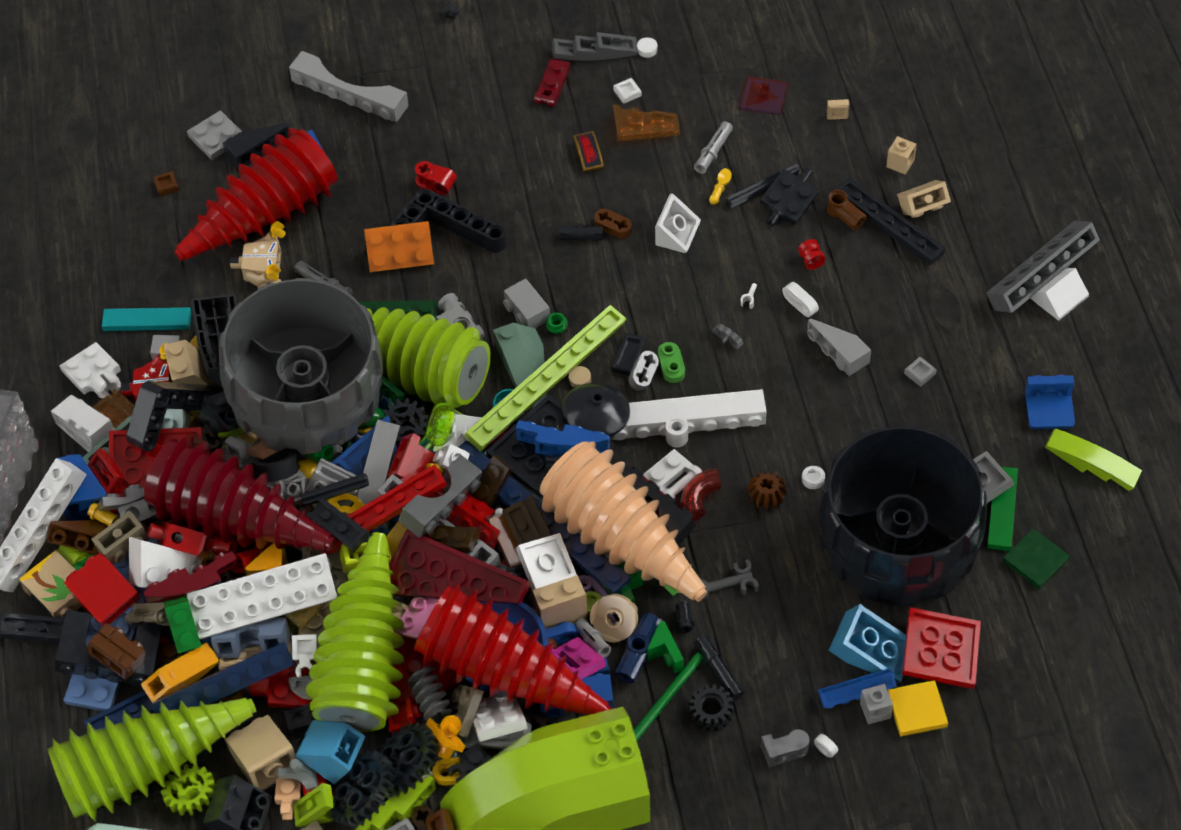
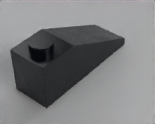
M284 123L239 132L222 143L225 156L237 168L239 164L248 166L251 164V154L263 157V144L276 147L275 135L279 134L288 138V125Z

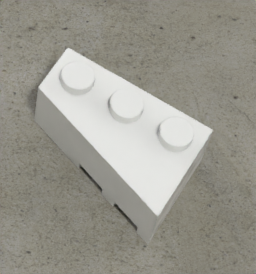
M70 395L51 410L55 424L88 452L108 436L109 431L115 429L109 418L73 395Z
M129 537V583L139 587H147L155 581L161 582L165 580L167 575L175 569L182 570L186 568L191 575L193 570L198 567L196 564L198 556Z

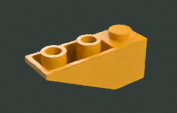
M204 643L201 645L202 647H198L158 669L141 684L151 702L195 683L220 662L209 643Z

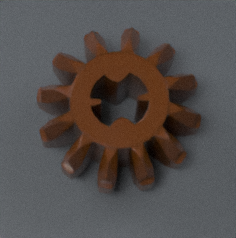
M767 470L763 475L758 471L756 477H751L747 492L749 493L750 501L756 502L757 508L764 505L767 510L771 505L776 509L778 503H783L785 494H787V487L785 486L784 478H779L777 472L771 475Z

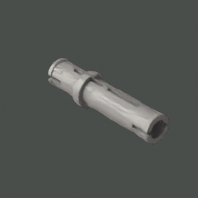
M722 122L707 147L702 149L700 158L694 164V169L698 173L704 174L711 162L716 160L718 151L733 131V126L729 122Z

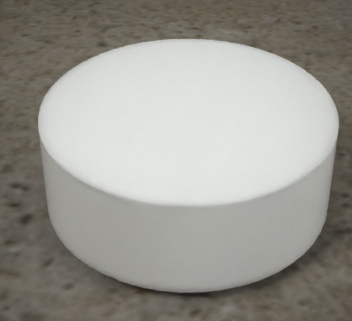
M652 38L640 39L637 43L638 54L646 58L654 56L657 53V42Z
M809 466L804 469L802 483L805 487L818 489L823 486L825 473L820 467Z
M820 734L814 740L815 746L825 756L832 758L838 752L835 743L826 735Z

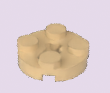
M607 594L593 605L590 612L591 625L593 624L594 629L599 630L602 634L603 640L619 642L629 637L635 631L638 624V608L623 595ZM614 612L618 614L620 619L615 624L611 623L612 619L609 617V614Z

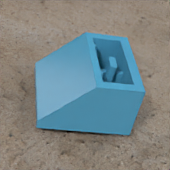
M313 720L295 757L335 784L351 770L365 736L345 722Z

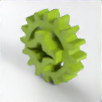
M185 764L184 770H181V778L176 774L167 775L169 782L165 781V788L161 790V794L166 807H170L171 812L174 813L178 810L179 814L183 816L185 811H188L190 815H193L194 809H198L201 812L203 811V804L209 806L210 801L208 798H212L216 785L211 772L208 773L206 767H202L199 770L198 765L197 767L193 765L192 769H189L188 765Z

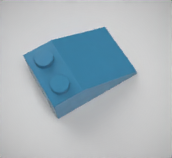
M861 604L846 611L829 651L848 664L871 673L890 668L897 683L901 682L904 676L902 675L906 635Z

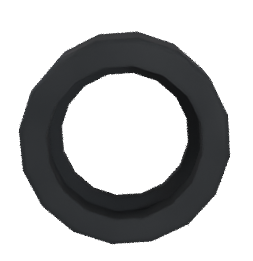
M282 449L265 459L254 458L252 461L256 479L263 473H266L268 482L289 478L299 470L296 453L289 449Z

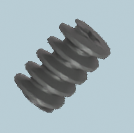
M428 666L416 671L408 680V685L412 688V694L416 696V703L420 705L419 709L424 713L423 719L426 722L429 718L434 721L443 719L453 711L452 709H446L450 705V700H442L447 693L445 691L438 692L443 687V684H434L439 679V676L437 674L430 675L435 671L434 666Z

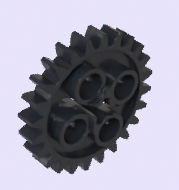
M417 722L413 725L409 723L407 728L402 725L398 733L395 730L393 731V737L385 738V745H379L381 750L378 753L388 757L393 762L392 766L395 768L392 774L396 777L390 782L394 787L388 790L390 797L393 794L399 797L401 791L407 794L409 787L415 789L416 782L422 783V776L430 774L428 768L435 766L432 760L439 756L435 751L440 747L436 744L438 739L434 736L433 731L425 724L421 725Z
M367 751L365 756L363 754L359 755L358 761L355 759L351 770L334 784L337 787L335 790H332V795L334 796L333 808L329 810L332 812L331 817L335 819L334 821L347 828L351 826L357 828L358 824L363 826L366 819L371 821L372 814L379 813L378 807L380 805L385 806L383 800L386 797H390L388 790L394 787L390 782L396 777L392 774L395 771V768L392 766L393 762L388 757L377 751H373V753ZM354 782L358 783L371 792V796H366L353 787L352 784Z

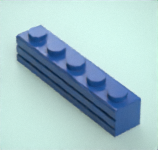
M888 668L819 689L818 694L822 706L830 709L837 704H847L850 700H860L861 691L864 689L885 684L888 691L893 689V687H897L892 670Z

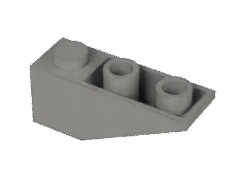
M814 319L808 320L807 334L813 342L816 341L826 356H830L835 361L837 367L841 371L844 370L848 376L870 363L871 349L857 335Z

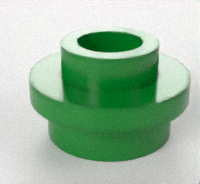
M552 313L546 320L547 330L554 334L564 332L568 325L567 319L561 313Z

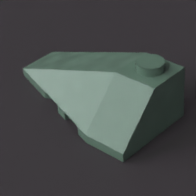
M511 323L493 330L495 347L516 388L544 364L543 343L535 328ZM547 393L544 396H542L534 405H532L526 412L532 410L541 400H543L547 396Z

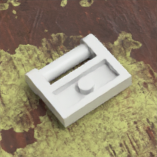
M673 449L645 472L644 476L656 483L665 495L668 493L675 499V495L693 480L701 478L703 473L698 466L691 464L679 452ZM684 472L688 473L670 489L666 488Z

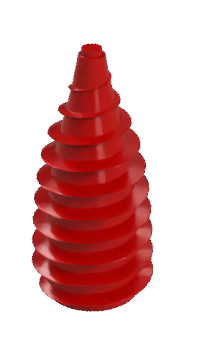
M289 128L288 138L279 134L275 135V148L269 144H263V158L257 154H251V168L244 164H239L238 171L240 177L236 178L233 175H227L229 187L227 190L216 187L218 200L216 202L206 201L208 211L204 216L198 215V223L193 229L189 230V234L176 246L177 249L174 250L180 261L184 259L187 261L211 249L215 251L216 247L224 244L232 248L231 241L240 238L248 243L247 234L253 232L263 238V227L271 226L280 218H284L292 223L290 212L297 210L305 215L303 204L308 201L318 206L316 197L318 194L322 193L331 198L329 187L338 181V177L332 163L318 143L306 131Z
M460 583L455 587L449 585L433 608L414 646V650L424 655L423 667L428 666L433 661H437L440 663V676L449 669L456 671V684L465 677L473 679V691L483 684L490 686V699L500 691L506 692L507 705L519 697L525 699L526 710L534 703L545 704V712L554 707L563 709L565 714L570 711L583 716L612 709L608 706L609 703L591 689V685L587 686L578 677L579 670L573 673L565 665L567 655L558 659L552 653L553 641L543 647L537 641L539 629L528 635L523 630L524 618L513 624L508 620L509 608L500 614L492 610L493 598L484 605L478 602V588L470 595H466L460 591Z

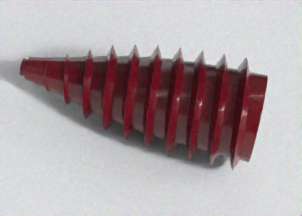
M191 434L186 435L180 441L172 439L167 442L159 451L150 467L144 486V499L147 504L156 508V514L161 521L167 522L172 520L174 525L188 526L189 529L198 532L204 531L205 535L210 539L220 535L222 541L227 544L232 540L238 539V543L242 547H248L256 541L259 549H265L274 542L278 549H283L287 545H294L298 549L306 547L313 550L331 551L336 539L332 537L331 533L305 515V510L300 512L293 506V496L287 500L281 497V484H277L272 489H269L267 487L268 476L266 473L254 479V468L251 464L245 466L240 471L237 456L231 457L225 463L223 449H217L210 455L208 442H201L195 447V440Z

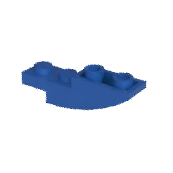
M519 420L516 426L517 440L534 444L535 452L538 454L563 456L572 447L585 441L595 442V449L599 453L610 448L609 435H605L600 431L586 430L576 425L565 424L563 431H559L553 427L547 428L534 422Z

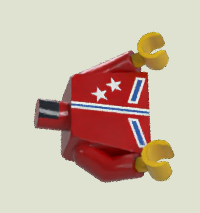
M168 343L161 345L159 354L152 361L133 371V382L121 383L122 397L134 396L136 402L141 386L147 381L173 383L163 346Z

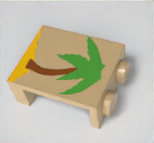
M56 550L19 578L23 590L29 596L33 594L51 612L53 617L65 618L67 610L76 611L81 607V604L72 596L64 584L67 576L76 569Z

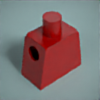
M163 522L162 526L151 523L147 533V537L157 539L158 545L196 556L203 551L207 537L205 533ZM175 533L174 539L171 540L172 534Z

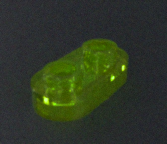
M440 403L432 410L426 436L428 442L433 446H443L450 438L452 425L455 421V411L450 404ZM444 415L448 416L446 419L441 418Z

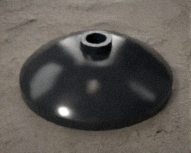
M586 383L573 388L565 396L562 404V415L567 425H576L586 430L600 431L605 435L613 436L622 431L627 425L630 417V406L626 397L617 389L601 383Z

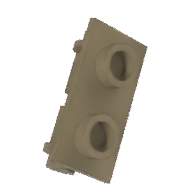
M164 602L133 603V610L125 616L127 623L130 625L137 624V627L138 622L170 626Z

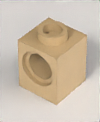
M897 136L888 150L886 167L906 175L915 160L916 143Z

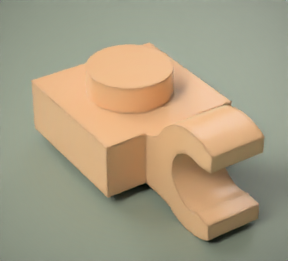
M276 778L275 802L276 805L281 804L280 813L282 814V820H293V804L301 799L302 782L299 780Z

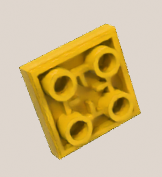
M935 680L888 690L900 736L948 727V720Z

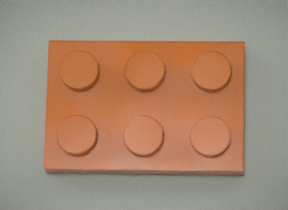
M429 221L364 229L370 272L434 264Z

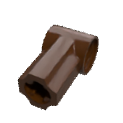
M834 190L829 194L827 213L832 217L840 218L852 230H858L862 227L867 216L848 200L847 194L842 190Z

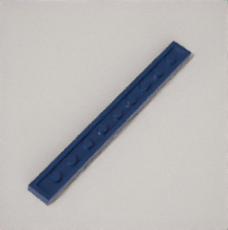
M466 440L458 448L468 452V460L484 472L490 459ZM510 476L497 498L507 507H510L521 500L529 498L528 496L532 494ZM534 497L552 535L561 534L571 561L611 594H618L631 582V577L616 564L611 565L609 558L604 554L596 555L592 544H582L579 533L575 535L570 534L567 529V523H557L554 517L555 513L545 512L542 508V502Z

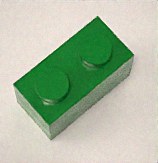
M187 595L164 602L165 612L177 652L182 653L202 647Z

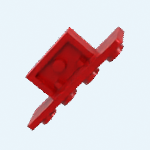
M437 491L427 498L440 497L444 493ZM468 493L460 506L455 505L452 508V512L446 520L455 527H476L480 532L477 539L484 542L490 548H495L500 530L488 523V520L495 515V510Z

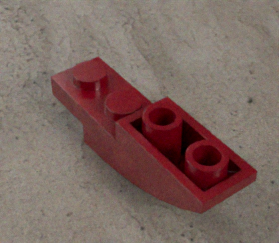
M232 551L227 554L223 552L213 559L214 562L207 566L203 564L195 568L191 575L186 568L182 570L175 569L167 575L165 580L161 582L155 581L148 585L146 591L143 592L147 602H166L186 596L194 591L222 584L219 576L237 566V558Z

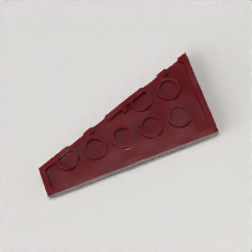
M406 529L389 563V570L394 573L390 576L391 584L399 589V592L392 596L439 599L449 585L455 587L460 583V591L466 595H470L478 588V602H488L493 598V603L521 605L531 584L523 578L428 537L422 536L418 538L408 529Z

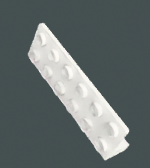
M326 553L188 593L187 597L199 639L323 604L337 598L330 571L332 568Z

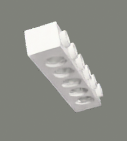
M57 458L54 460L0 547V590L14 592L20 582L19 578L25 574L46 541L50 522L59 520L87 474L72 463Z

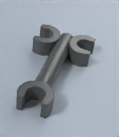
M745 560V569H740L737 563H734L733 571L735 576L709 583L701 579L706 586L705 590L708 591L703 599H706L711 591L741 584V593L743 595H746V586L749 585L754 588L755 592H758V581L752 577L750 561Z

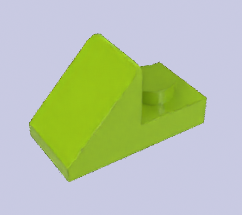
M322 783L293 804L296 827L308 826L316 820L319 824L334 820L331 817L332 812L329 811L333 808L330 784Z

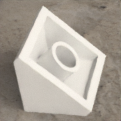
M673 193L669 194L655 226L656 245L685 253L689 249L701 219Z
M1066 268L1030 299L1059 321L1089 296V293L1076 268Z

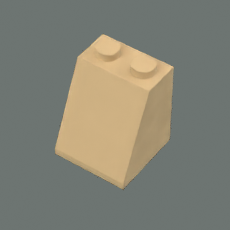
M181 340L163 345L173 383L212 385L222 390L219 385L208 378L199 350L187 340Z
M578 575L532 590L527 596L530 607L536 610L545 629L555 627L561 622L573 623L575 625L580 619L588 621L586 593Z
M269 715L253 720L250 725L232 732L225 739L230 753L249 783L262 791L276 783L277 769L290 767V761L296 759L293 747Z

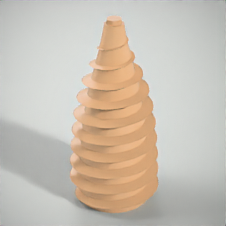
M585 441L568 450L552 466L541 483L540 493L543 495V510L547 513L555 512L554 517L557 523H568L567 529L570 534L581 533L582 544H595L594 551L596 555L610 553L609 563L611 565H619L626 561L624 570L627 574L641 570L643 580L655 578L660 581L661 586L668 585L691 600L701 601L708 592L705 590L706 586L691 567L692 564L690 565L683 554L685 547L679 549L674 539L678 534V530L668 532L665 527L669 514L661 517L656 515L655 511L659 505V500L649 503L645 501L644 498L648 492V487L645 486L635 490L633 486L637 475L630 474L623 477L622 472L625 463L621 461L612 465L610 461L613 457V450L611 449L599 453L595 449V442Z

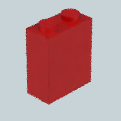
M101 552L97 556L93 555L88 558L85 566L78 571L71 572L64 582L67 590L91 614V617L101 628L105 624L110 625L131 608L133 603H137L140 600L138 592Z

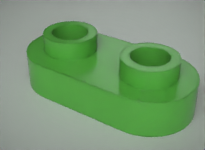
M672 342L661 344L658 348V360L663 377L670 383H678L685 377V366L680 349Z

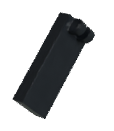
M321 497L320 503L312 512L306 514L307 517L355 552L370 534Z

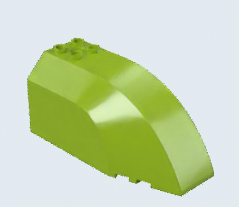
M624 707L548 725L522 736L461 779L440 802L441 809H449L454 830H622L651 822L650 793L644 765L630 718Z

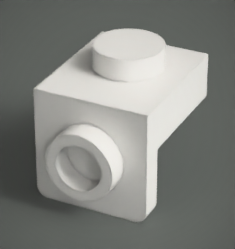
M449 444L436 451L433 462L446 470L460 455L468 460L469 453Z

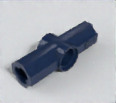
M643 614L634 634L628 639V646L615 671V676L622 682L634 683L643 663L647 660V649L659 623L662 621L654 614ZM638 646L643 647V649L636 650L634 648Z

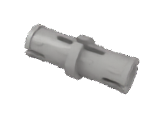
M580 619L575 623L577 632L586 644L603 658L610 654L611 647L603 640L599 630L593 629L586 619Z

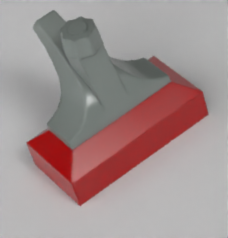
M299 759L290 761V767L277 769L276 771L277 778H291L301 781L304 796L322 783L329 784L326 778Z

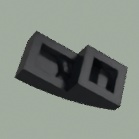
M308 705L284 711L295 755L312 722Z

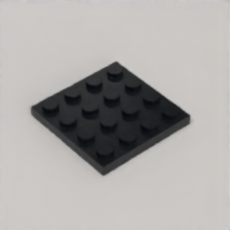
M547 395L521 419V421L534 422L547 428L553 427L559 431H563L566 424L562 415V404L550 395ZM516 423L486 450V456L490 459L493 456H499L514 468L511 475L543 499V495L540 493V486L548 473L545 468V456L547 455L536 453L534 444L517 440ZM610 441L609 450L611 449L614 452L616 445Z

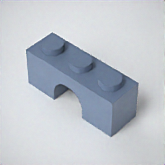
M286 617L271 618L213 635L211 642L218 659L240 657L241 651L251 645H260L261 651H264L284 641L288 648L291 634Z

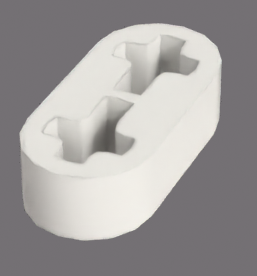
M795 282L789 283L782 289L788 302L804 316L811 317L819 310L818 304L813 297Z

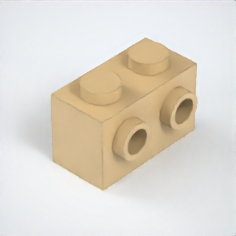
M934 180L897 194L903 214L910 215L912 218L919 217L928 210H938L944 204L951 202L945 181Z

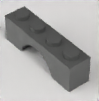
M460 455L446 468L443 478L448 485L446 486L447 493L436 498L416 495L403 507L398 522L418 538H421L426 532L430 534L436 528L441 518L445 520L455 505L460 506L469 492L474 493L481 484L479 479L483 471Z

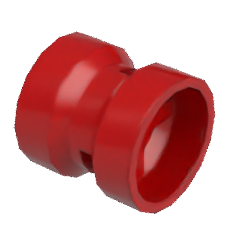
M806 240L798 247V252L804 258V264L807 269L814 270L825 263L826 257L820 251V246L816 240Z

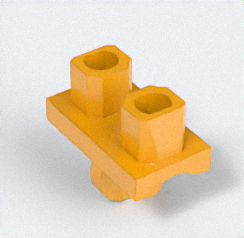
M447 716L441 721V724H436L431 718L428 719L426 725L438 739L436 744L440 748L435 753L439 757L450 760L455 750L463 752L465 745L457 736L461 730L462 722L457 716Z

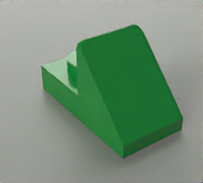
M661 621L647 649V660L650 661L663 656L667 667L671 666L676 674L684 669V659L665 621Z

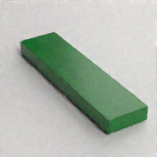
M1000 466L1013 480L1014 485L991 500L987 548L1011 551L1018 468Z

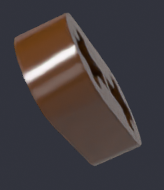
M600 209L595 213V226H603L604 232L620 239H625L631 235L632 225L628 218L608 209Z

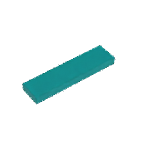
M190 307L104 309L102 329L103 331L190 329L192 311Z

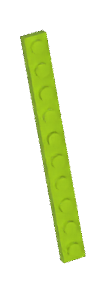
M609 305L467 430L464 437L478 450L482 451L625 323L626 318Z

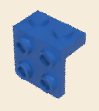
M1036 375L1027 378L1025 399L1028 422L1031 429H1070L1075 426L1071 396L1074 387L1073 376Z

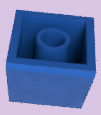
M80 454L57 458L72 463L87 474L64 510L66 520L79 521L90 518L87 514L90 506L93 503L98 504L107 495L106 491Z

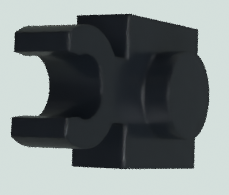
M477 742L459 756L461 764H454L449 767L448 775L452 776L454 773H460L461 775L456 778L457 784L461 779L492 757Z

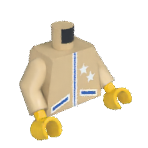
M276 221L271 225V231L263 238L253 243L245 244L242 256L230 257L231 269H241L244 280L257 287L273 280L277 281L279 279V272H281L280 262L282 253L279 240L277 239L278 237L283 238L285 236V231L282 230L285 226Z

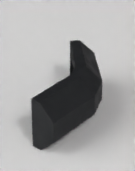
M235 294L191 299L201 361L208 378L221 388L219 340L221 333L225 331L229 314L237 305Z

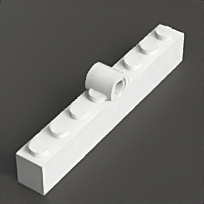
M763 389L629 403L630 417L627 425L619 433L610 436V440L662 435L666 436V442L670 446L682 447L688 441V433L693 431H713L723 428L735 429L743 426L756 427L766 424V406Z

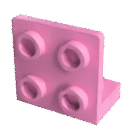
M414 597L401 618L405 625L404 628L395 631V633L417 640L439 599Z

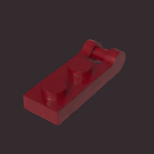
M550 59L539 89L535 93V104L541 105V103H545L550 107L556 106L570 70V62Z

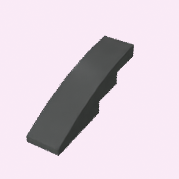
M597 32L595 38L575 35L573 41L554 38L552 42L553 59L605 60L633 56L638 53L636 37Z

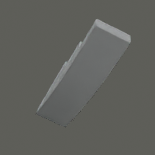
M377 420L363 472L368 476L369 486L359 489L357 496L364 505L379 497L377 491L387 480L400 425Z

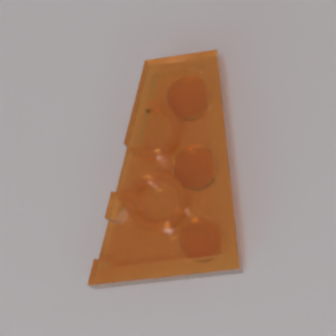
M613 105L618 142L680 135L677 114L653 110L648 113L639 111V108L631 107V110L621 109L619 105Z

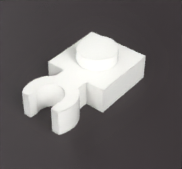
M316 634L292 636L293 661H300V664L296 667L298 678H301L303 668H309L310 670L313 666L311 660H314L313 654L318 649Z

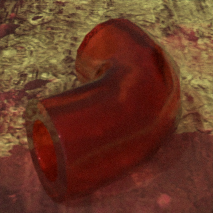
M716 468L696 474L684 487L680 498L681 509L685 507L694 515L693 521L701 519L706 514L703 505L704 498L709 493L721 490V481Z

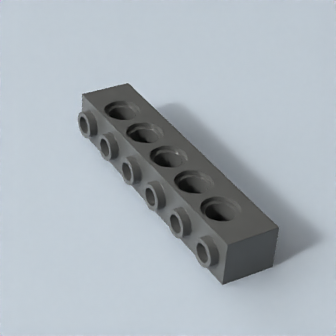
M1073 221L986 292L994 311L1013 313L1100 241L1093 223Z

